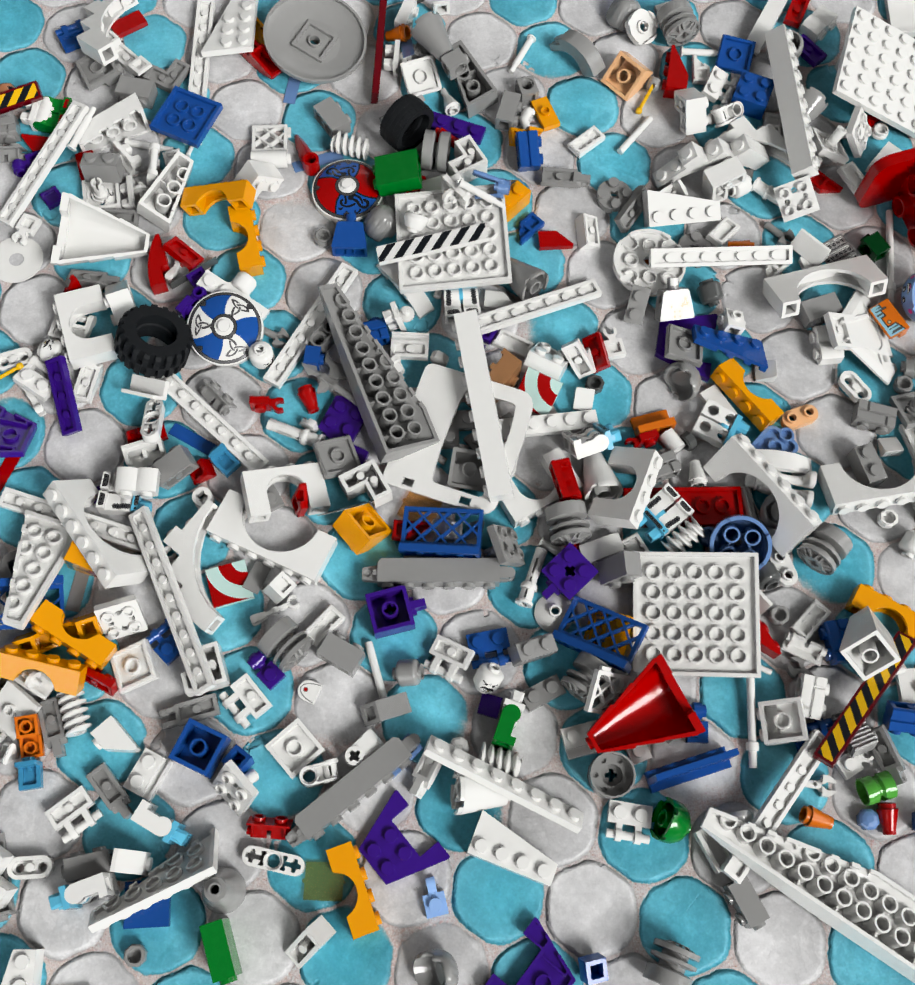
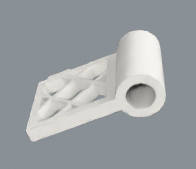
M287 124L252 125L251 160L272 163L277 169L288 168V164H292L291 153H288V138H291V127H288ZM276 131H284L280 136L274 134ZM256 132H265V134L260 137ZM270 136L274 138L271 143L265 141ZM261 143L265 145L263 149H256ZM281 143L284 148H275L274 146Z
M602 665L599 666V669L595 668L584 710L602 714L608 707L607 704L612 700L615 702L629 683H632L640 673L630 671L629 674L611 672V667ZM604 675L606 682L599 686L600 677ZM620 678L619 687L615 689L613 683ZM609 687L611 694L604 698L602 692ZM599 697L600 703L593 707L594 699Z

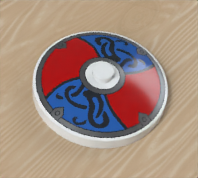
M344 159L328 164L319 171L312 184V197L316 209L325 218L335 223L345 221L347 214L356 215V221L363 222L367 214L375 206L382 204L384 196L381 197L378 190L374 189L373 179H375L372 167L358 160Z

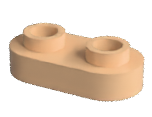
M810 404L788 410L781 416L780 424L782 427H787L791 430L810 425L818 418V410Z

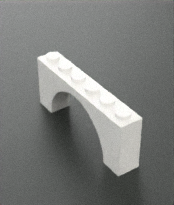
M862 255L764 278L762 294L782 319L799 315L801 303L799 294L813 286L824 284L848 286L870 298L886 293L888 277L867 255Z
M742 433L732 436L702 467L715 482L724 479L730 473H746L755 476L768 486L776 499L779 510L778 526L771 538L772 546L782 557L790 553L823 523L818 513L810 509L805 503L804 498L791 488V484L778 474L777 469L766 461L762 452L755 449L749 438Z
M915 454L912 459L914 468L913 478L899 487L890 489H877L860 484L843 470L840 463L820 466L817 479L831 515H845L849 512H864L873 508L882 509L891 505H904L909 502H915Z
M91 479L52 481L44 491L43 496L103 587L107 589L142 583L150 574L143 555L125 553L110 546L92 530L86 520L84 508L90 507L97 499L99 493Z
M229 489L206 528L210 536L209 539L218 544L223 542L227 544L229 549L235 552L240 550L252 560L260 559L269 568L273 569L275 566L289 577L294 575L299 578L300 582L306 585L311 583L316 586L338 545L337 538L318 530L309 542L297 549L284 552L267 550L256 544L248 536L245 527L246 508L243 495Z

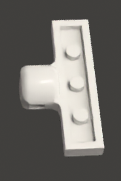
M207 269L196 283L197 287L205 288L208 294L218 291H232L244 295L258 308L263 321L270 313V310L250 297V294L257 286L256 280L244 271L238 272L231 282H226Z

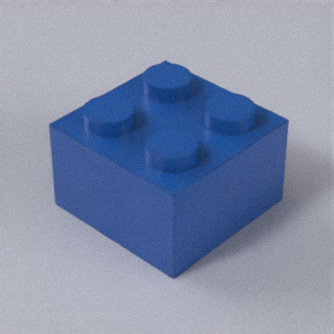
M743 70L731 103L740 101L744 106L743 115L761 120L774 88L773 79Z
M189 718L168 758L211 779L231 739Z

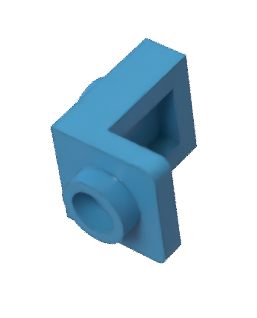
M223 443L215 446L208 455L210 462L226 478L241 466V462L227 450Z
M35 757L21 758V762L14 763V767L18 768L19 791L44 788L43 762L36 760Z

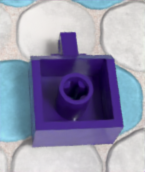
M570 542L541 570V573L548 579L545 582L548 587L541 594L547 600L553 593L557 596L562 593L570 601L599 571ZM566 567L569 568V569H570V568H573V569H574V571H573L574 576H572V575L566 576V575H565V573H566V569H565V568H566Z
M403 585L365 594L375 639L414 630L415 622L413 617L417 616V611L427 608L424 598L414 600L413 597L408 598L406 587ZM388 609L392 610V615L388 614Z

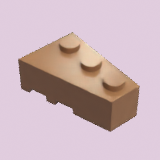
M504 348L501 351L502 357L497 364L492 363L489 366L491 368L489 371L490 378L493 382L514 388L521 380L522 361Z

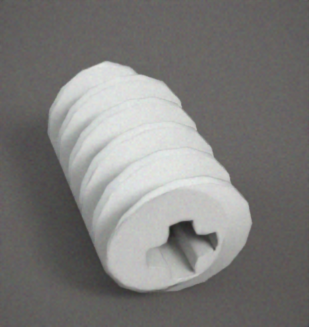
M339 130L337 135L332 137L330 151L332 153L336 151L337 154L343 152L344 156L350 154L351 158L356 156L359 160L363 157V160L366 161L370 145L367 137L362 142L361 136L355 140V134L348 138V132H345L342 137Z
M690 516L692 522L684 521L685 528L680 525L678 526L679 533L674 530L672 531L673 538L665 537L667 543L660 541L669 552H687L685 546L692 548L691 541L698 543V535L703 538L705 537L704 529L692 516Z
M80 691L76 696L62 692L56 695V697L60 698L58 705L62 706L60 713L64 714L61 719L63 722H66L63 726L64 730H67L65 737L82 735L92 726V723H85L90 718V715H83V712L89 708L81 707V704L87 700L79 698L85 691Z
M483 741L478 759L501 771L504 770L507 774L512 772L513 777L517 778L523 757L519 759V752H516L511 757V750L509 749L503 754L502 747H499L495 752L493 744L486 749V742Z

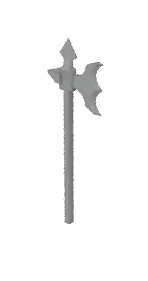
M329 352L326 353L324 364L329 369V374L321 373L315 365L301 363L307 375H313L318 379L317 394L334 390L357 406L353 394L338 384V380H347L342 364L333 361ZM440 454L437 462L444 465L447 458Z

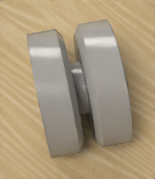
M431 129L425 130L421 148L422 170L431 171L434 160H436L437 172H447L451 132L442 131L437 142L436 131Z

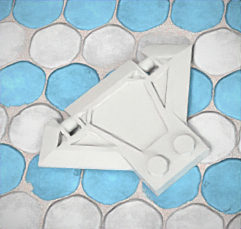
M855 290L841 313L827 312L823 315L830 343L833 349L851 351L886 385H889L897 368L896 364L892 363L890 359L893 357L887 335L868 312L871 307L877 305V302L872 297L868 298L862 292Z

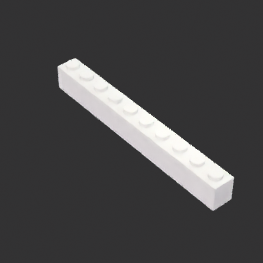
M782 24L764 34L791 175L795 180L807 175L812 178L819 175L818 167L820 163L818 157L815 156L817 148L814 141H812L814 133L812 128L809 127L811 119L808 112H806L808 104L806 99L803 98L805 90L800 83L802 75L797 68L799 66L798 58L794 54L797 52L795 44L792 42L794 35L791 29H787L785 24Z
M476 309L453 314L454 321L451 324L453 333H457L458 339H455L457 351L460 350L461 356L458 357L460 369L464 368L465 372L461 376L463 385L468 388V392L465 393L466 402L471 404L472 408L468 412L470 422L475 424V429H472L474 441L478 440L479 447L476 448L477 458L482 460L483 465L479 467L481 478H485L486 485H483L484 495L489 497L491 503L514 498L478 314Z

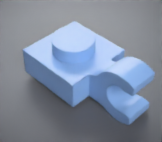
M434 876L425 878L428 894L423 895L422 898L427 919L449 914L444 890L437 892Z

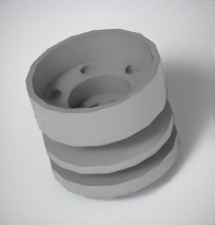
M671 0L663 5L657 13L658 25L663 31V36L669 46L675 45V47L687 44L696 37L700 30V24L697 17L693 14V9L688 0Z
M566 500L545 508L546 523L548 526H552L548 530L551 536V545L567 546L570 542L574 545L591 538L590 523L584 520L588 516L584 501Z
M823 522L809 537L803 540L802 544L797 548V554L812 570L823 575H832L841 564V560L846 558L852 550L853 543L841 529L830 523Z
M289 616L281 618L272 625L260 639L257 646L266 657L270 658L275 655L273 663L276 666L279 665V669L283 673L300 663L314 644V640L309 636L306 637L307 633L304 631L296 634L299 626Z
M581 651L573 662L576 670L568 669L566 672L567 676H563L560 682L571 695L586 703L594 669H599L600 665L609 666L596 656ZM604 675L600 677L599 686L606 682ZM599 697L594 699L593 707L599 704Z
M611 751L602 753L593 759L588 767L587 779L594 793L602 798L613 799L623 797L631 791L635 784L636 772L633 763L627 756ZM609 770H611L612 774H615V778L611 782H609V778L605 777Z
M655 938L653 944L663 949L662 952L651 949L650 953L659 958L658 963L647 962L643 977L660 985H692L693 980L684 975L685 970L696 972L697 968L688 964V961L692 960L699 963L701 957L691 951L690 948L677 942Z

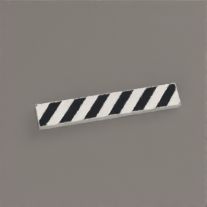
M483 222L377 246L376 251L379 265L382 266L488 242L489 236L486 224Z

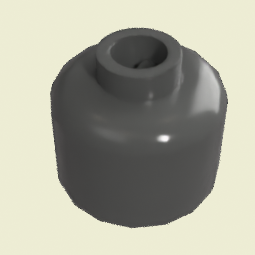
M713 278L700 282L696 290L700 303L709 307L720 304L719 300L724 296L720 282L713 280Z
M768 561L759 570L760 590L770 591L780 583L781 574L771 561Z

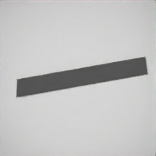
M216 256L197 268L202 266L204 270H207L218 263ZM197 268L171 282V288L174 289L188 281L186 275Z

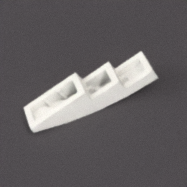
M768 0L747 40L756 42L753 55L758 57L763 45L766 43L764 33L775 27L788 0Z

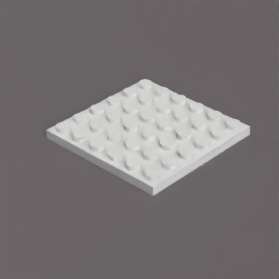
M856 6L852 9L832 94L854 106H862L863 111L914 139L915 39Z
M494 184L475 186L488 194L497 193V191H494ZM441 190L394 194L397 242L483 222L486 224L489 236L488 242L398 262L400 294L512 283L506 205L502 209L483 199H475V195H473L468 200L469 205L464 208L458 201L454 204L452 202L444 203ZM503 195V199L496 198L499 201L505 203V195ZM409 210L427 216L429 222L422 231L418 230V233L410 232L407 230V226L404 225L405 212Z
M633 551L640 553L642 577L634 579L635 582H633V620L649 626L633 660L634 672L641 673L653 658L662 654L673 676L761 678L758 553ZM633 627V637L639 635L641 628Z

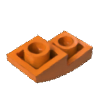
M38 714L14 717L16 738L19 739L21 758L46 756Z

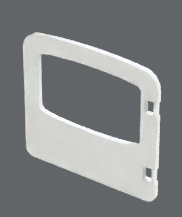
M434 363L428 364L423 371L415 396L419 402L422 401L425 405L440 441L401 459L388 462L383 476L388 485L402 488L454 507L484 510V515L489 514L495 510L499 501L491 503L489 497H485L484 494L480 497L433 481L435 468L446 435L465 393L468 392V388L463 385L461 375L465 374L464 372ZM491 381L494 398L516 407L504 447L511 477L529 426L533 402L527 392ZM404 478L414 481L412 487L402 484ZM460 498L471 499L470 505L459 503Z

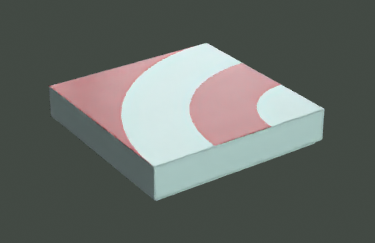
M528 367L518 389L527 392L532 398V412L544 415L550 413L564 383Z
M245 559L205 570L215 609L255 599L253 592L242 587L249 575Z

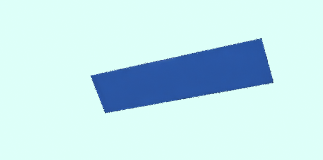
M175 423L168 433L206 455H209L210 451L217 446L178 423Z

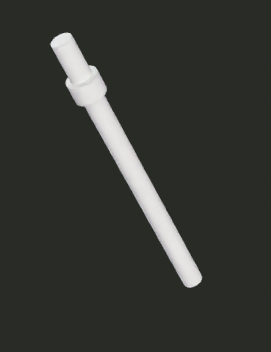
M889 209L886 210V242L891 248L886 254V274L888 277L886 294L892 305H895V293L897 290L896 283H894L893 210Z
M746 678L748 727L746 751H748L749 768H757L759 742H757L755 678Z

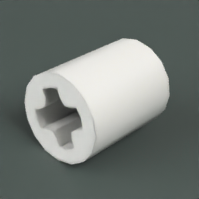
M673 428L668 429L659 437V440L667 450L672 449L675 454L686 445Z

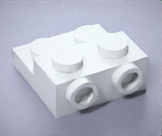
M801 696L758 702L756 717L758 721H761L762 729H759V736L764 745L773 746L809 740Z

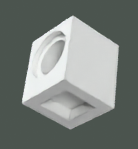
M281 571L262 591L277 605L297 584Z

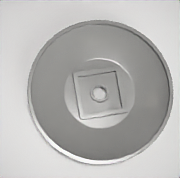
M279 0L268 12L263 26L264 46L273 63L290 77L302 82L328 84L342 80L358 68L365 55L367 35L363 22L353 8L342 0ZM317 40L319 44L314 45L310 41Z

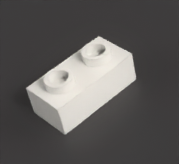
M417 0L403 1L394 20V28L405 24L411 29L413 19L419 13Z
M702 828L692 833L715 874L722 872L720 868L730 852Z

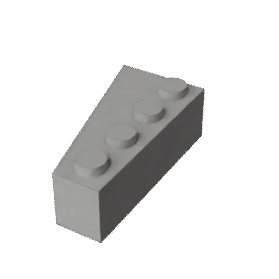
M459 40L452 45L453 50L459 47L463 53L467 54L470 62L468 63L469 71L455 78V82L467 116L470 119L497 103L498 94L491 80L463 42Z

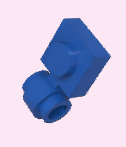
M692 702L690 704L700 721L702 717H706V705H702L701 702ZM701 721L706 731L697 736L686 737V743H709L708 721Z

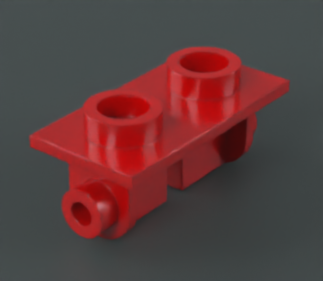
M254 814L246 822V825H248L246 834L250 835V837L267 838L268 830L271 831L270 839L286 840L285 836L292 830L290 828L293 819H288L286 816L271 818L266 817L264 814Z

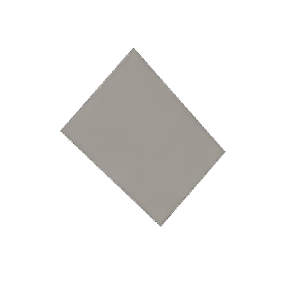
M256 560L242 587L258 595L271 568Z

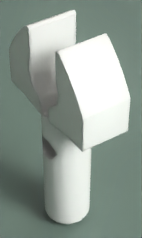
M820 775L818 781L809 779L805 785L807 788L817 789L820 792L819 797L827 798L837 792L827 790L822 786L825 783L837 784L830 775Z

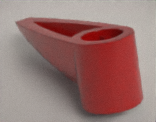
M296 134L294 140L302 167L307 175L316 176L320 171L318 155L312 152L305 141Z

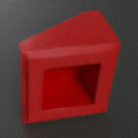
M204 458L196 461L199 468L190 474L194 485L201 484L217 476L210 460Z

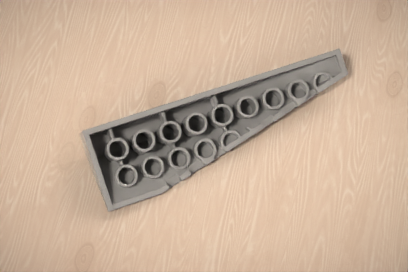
M333 283L319 286L318 290L343 369L380 464L401 459L438 443L440 440L425 405L416 398V393L412 387L409 388L404 381V376L396 370L394 362L379 341L370 334L371 330L360 320V315L350 306V301L338 284Z

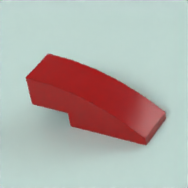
M254 40L253 52L239 53L256 70L271 80L283 72L273 63L265 46L259 44L256 40Z
M159 234L154 236L148 257V277L154 295L169 291L165 274L170 270L166 252L162 249L163 243Z

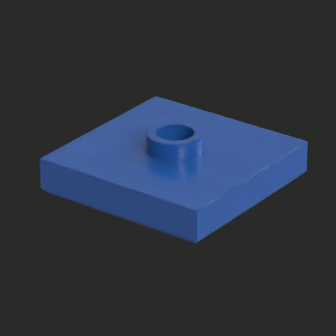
M723 34L715 65L723 71L741 75L743 70L749 72L756 42Z
M135 881L125 882V892L129 889V885ZM171 897L165 900L162 899L147 909L133 913L130 917L124 919L123 929L170 927Z

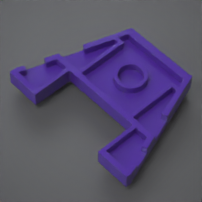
M717 314L659 322L654 356L669 364L678 362L664 357L666 327L669 323L690 330L694 324L716 329ZM702 362L700 368H696L700 372L701 380L708 382L710 379L711 363Z
M336 395L320 422L318 429L328 439L350 435L354 443L364 422L355 404L343 396ZM354 445L360 463L364 464L370 455L369 451Z
M0 406V458L24 457L37 431V424L16 413L13 415L7 412L6 408Z
M397 790L390 797L359 848V851L386 885L450 858L439 842H436L423 855L419 856L392 822L397 815L409 806Z
M534 917L522 934L538 946L540 951L515 985H573L576 979L556 950L539 920ZM493 973L484 985L507 984Z

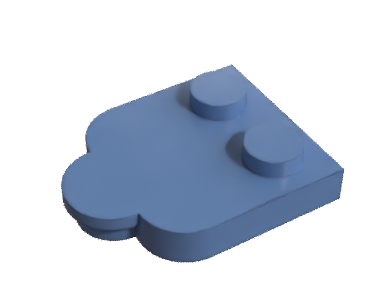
M768 426L752 443L755 449H772L797 453L798 444L794 440V432L787 427Z

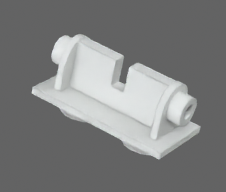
M795 632L785 634L781 647L782 650L819 667L821 666L822 658L828 652L824 645H819L813 641L806 643L807 639L797 635Z

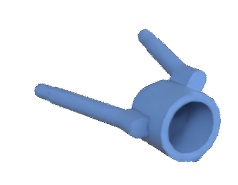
M473 170V176L495 183L494 191H497V193L490 195L502 199L503 195H509L511 180Z

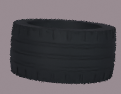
M406 94L396 100L385 113L380 124V135L398 152L414 149L423 141L425 130L431 129L434 113L420 98L413 94Z

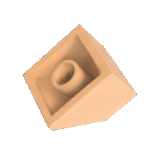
M620 50L601 79V82L622 99L628 101L644 87L653 72L631 54Z

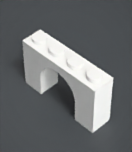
M100 284L54 295L55 303H52L55 314L59 316L56 322L59 331L62 330L63 333L60 336L61 343L67 349V352H64L67 364L71 363L74 370L92 364L119 359L114 349L115 344L112 333L93 338H81L73 333L74 326L81 317L108 310L103 300L104 296Z
M614 446L607 463L615 473L636 475V483L633 489L622 498L605 499L594 497L587 515L595 524L638 530L639 524L643 520L646 505L650 501L651 491L656 484L658 472L662 468L663 459L656 449Z
M560 447L543 455L541 459V464L553 483V491L543 499L525 497L511 478L514 498L499 501V504L514 528L526 526L536 516L537 518L544 516L545 508L560 502L549 470L552 460L566 458ZM573 469L579 490L582 492L584 485Z
M307 461L299 465L290 463L282 467L267 466L264 469L257 470L249 468L241 473L240 483L248 523L269 521L271 509L267 489L277 482H289L297 487L299 484L306 483L308 515L326 513L331 506L325 479L318 462Z

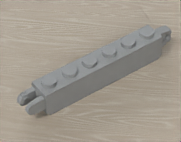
M381 558L376 566L362 568V581L377 583L378 587L382 589L403 585L406 587V590H412L414 587H422L425 590H432L434 587H443L445 590H452L455 587H463L466 590L483 587V589L492 590L495 587H499L500 583L512 582L516 575L514 568L500 566L496 558Z
M411 734L402 741L397 737H392L295 816L296 825L285 836L288 843L294 848L306 840L311 841L314 839L317 841L326 833L324 829L329 825L334 827L343 819L342 815L349 810L351 813L360 806L359 801L365 796L369 798L376 793V787L382 782L386 784L395 777L393 772L398 768L403 770L412 763L410 758L413 757L411 752L421 743L419 735Z

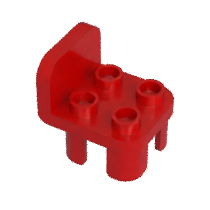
M915 148L887 155L876 161L869 168L854 196L862 208L892 201L893 212L898 218L902 217L908 229L909 243L915 247Z

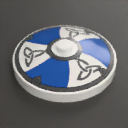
M218 291L203 297L193 307L187 321L193 335V350L204 361L215 366L232 367L250 359L248 355L250 346L255 342L262 341L264 337V323L258 308L244 295L232 291Z

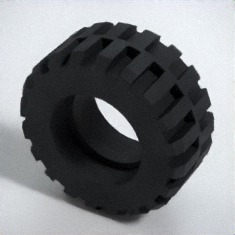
M145 304L140 305L139 308L137 306L131 308L130 311H126L122 318H120L114 339V349L116 354H118L119 360L124 362V366L128 369H133L134 373L138 375L139 373L143 374L147 378L154 376L155 379L162 378V376L166 378L172 376L173 373H178L186 365L193 344V335L189 325H186L183 317L180 318L175 311L171 312L164 306L161 308L158 305L152 304L147 306ZM140 337H154L163 341L167 346H154L148 344Z

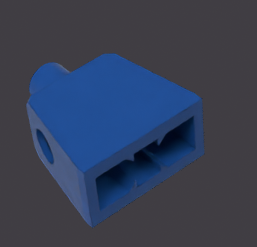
M347 214L345 221L337 222L331 245L333 256L368 257L363 222L356 221V215Z

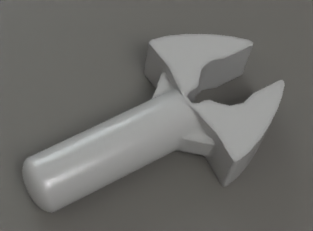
M769 221L764 224V228L778 238L776 245H790V242L795 238L791 229L787 232H782Z
M264 327V335L273 339L272 347L283 348L286 343L279 341V339H290L289 334L283 327L280 332H274Z
M793 656L788 658L797 665L796 669L788 663L784 665L792 679L798 673L816 676L805 668L804 662L806 660L800 657Z

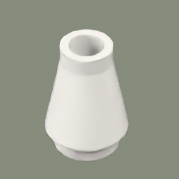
M690 461L688 485L690 487H706L708 480L701 466V461Z

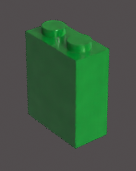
M416 148L374 157L375 165H372L375 179H373V185L381 197L423 188L421 160Z
M229 918L219 919L199 926L212 983L219 982L220 985H225L238 980L237 975L243 972Z

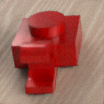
M269 396L249 397L252 411L265 413L272 409L277 414L284 413L282 407H276L278 404H284V399L281 397L270 399Z
M657 429L641 433L638 437L627 438L624 441V445L632 444L634 448H650L656 444L660 435Z

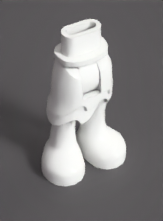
M778 471V474L791 485L813 489L816 485V471H808L803 476L787 475ZM746 474L744 487H750L753 491L757 489V491L763 494H772L764 482L755 476ZM793 489L804 498L805 503L811 508L814 501V491Z

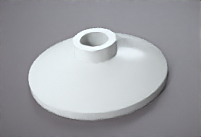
M555 593L547 600L541 597L534 609V617L539 627L549 633H553L554 629L558 630L571 601L561 594L557 596ZM556 608L559 613L553 614L551 610ZM573 622L568 623L565 630H567Z

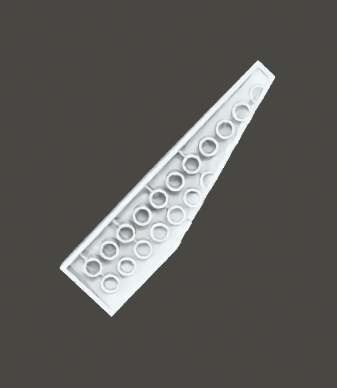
M712 807L708 808L700 825L706 833L804 909L915 983L914 895L876 870L863 868L860 864L845 861L837 855L824 853L821 849L790 837L780 836L777 832L769 829L764 830L757 827L756 824L738 820L737 817Z

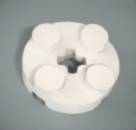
M638 9L630 14L625 22V29L634 45L649 44L657 37L658 21L653 12ZM640 24H644V31L641 30Z

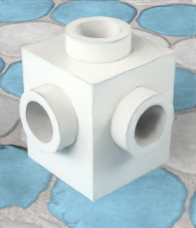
M726 308L717 318L719 330L741 335L746 329V322L741 311Z

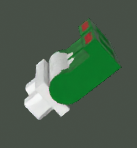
M43 96V100L25 106L27 110L31 111L30 113H21L20 119L22 124L30 125L32 131L51 134L72 103V98L64 97L61 100L50 96Z
M513 689L510 699L505 698L501 709L502 713L491 742L494 747H502L504 751L508 749L512 751L516 738L512 737L511 733L524 712L526 705L522 704L525 693Z

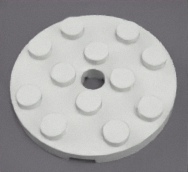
M638 229L632 231L616 245L612 258L614 273L619 282L631 291L634 284L651 288L649 297L657 296L658 289L667 288L668 277H678L680 284L686 267L649 268V265L645 263V260L649 259V249L682 248L681 245H677L671 239L672 236L660 230Z

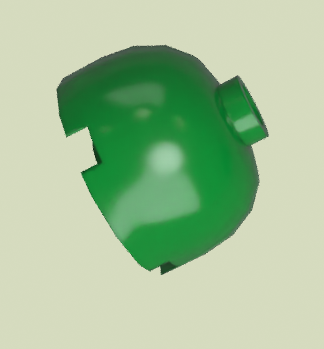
M665 797L667 800H660L654 808L651 821L652 823L654 822V830L650 829V833L656 840L671 844L681 841L690 832L691 818L684 804L670 797Z

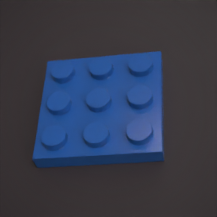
M175 86L149 127L152 131L198 149L223 110V106L219 102Z

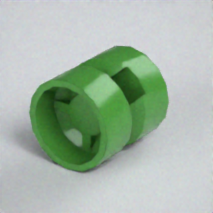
M886 770L875 773L872 777L868 775L856 779L857 793L866 806L880 803L881 800L886 801L896 798L898 795L895 780Z

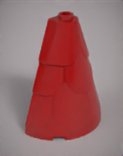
M659 654L648 663L632 683H629L615 702L608 705L586 732L588 737L585 740L591 750L595 748L597 753L633 749L639 745L662 743L666 740L697 736L706 730L696 712L685 698L663 655Z

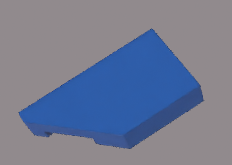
M533 212L519 222V245L521 246L545 225V222Z

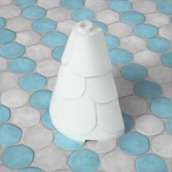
M62 192L59 207L61 220L57 244L53 245L51 265L65 266L148 256L152 244L149 233L122 218L118 219L71 193Z

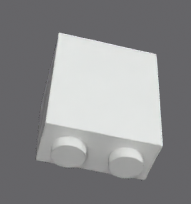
M869 606L850 616L839 651L863 681L901 661L892 635Z

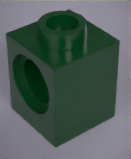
M877 231L871 235H865L860 240L861 243L857 250L861 255H867L875 263L885 257L891 247Z

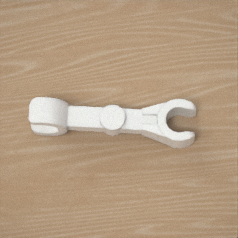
M175 260L174 266L165 274L168 284L177 278L178 270L181 268L178 260Z
M17 384L26 393L27 398L31 401L39 417L46 415L45 409L37 398Z
M289 596L287 603L273 607L267 612L264 611L251 615L252 625L257 626L267 620L268 617L275 616L287 608L291 610L298 609L300 603L296 605L290 604L297 596Z

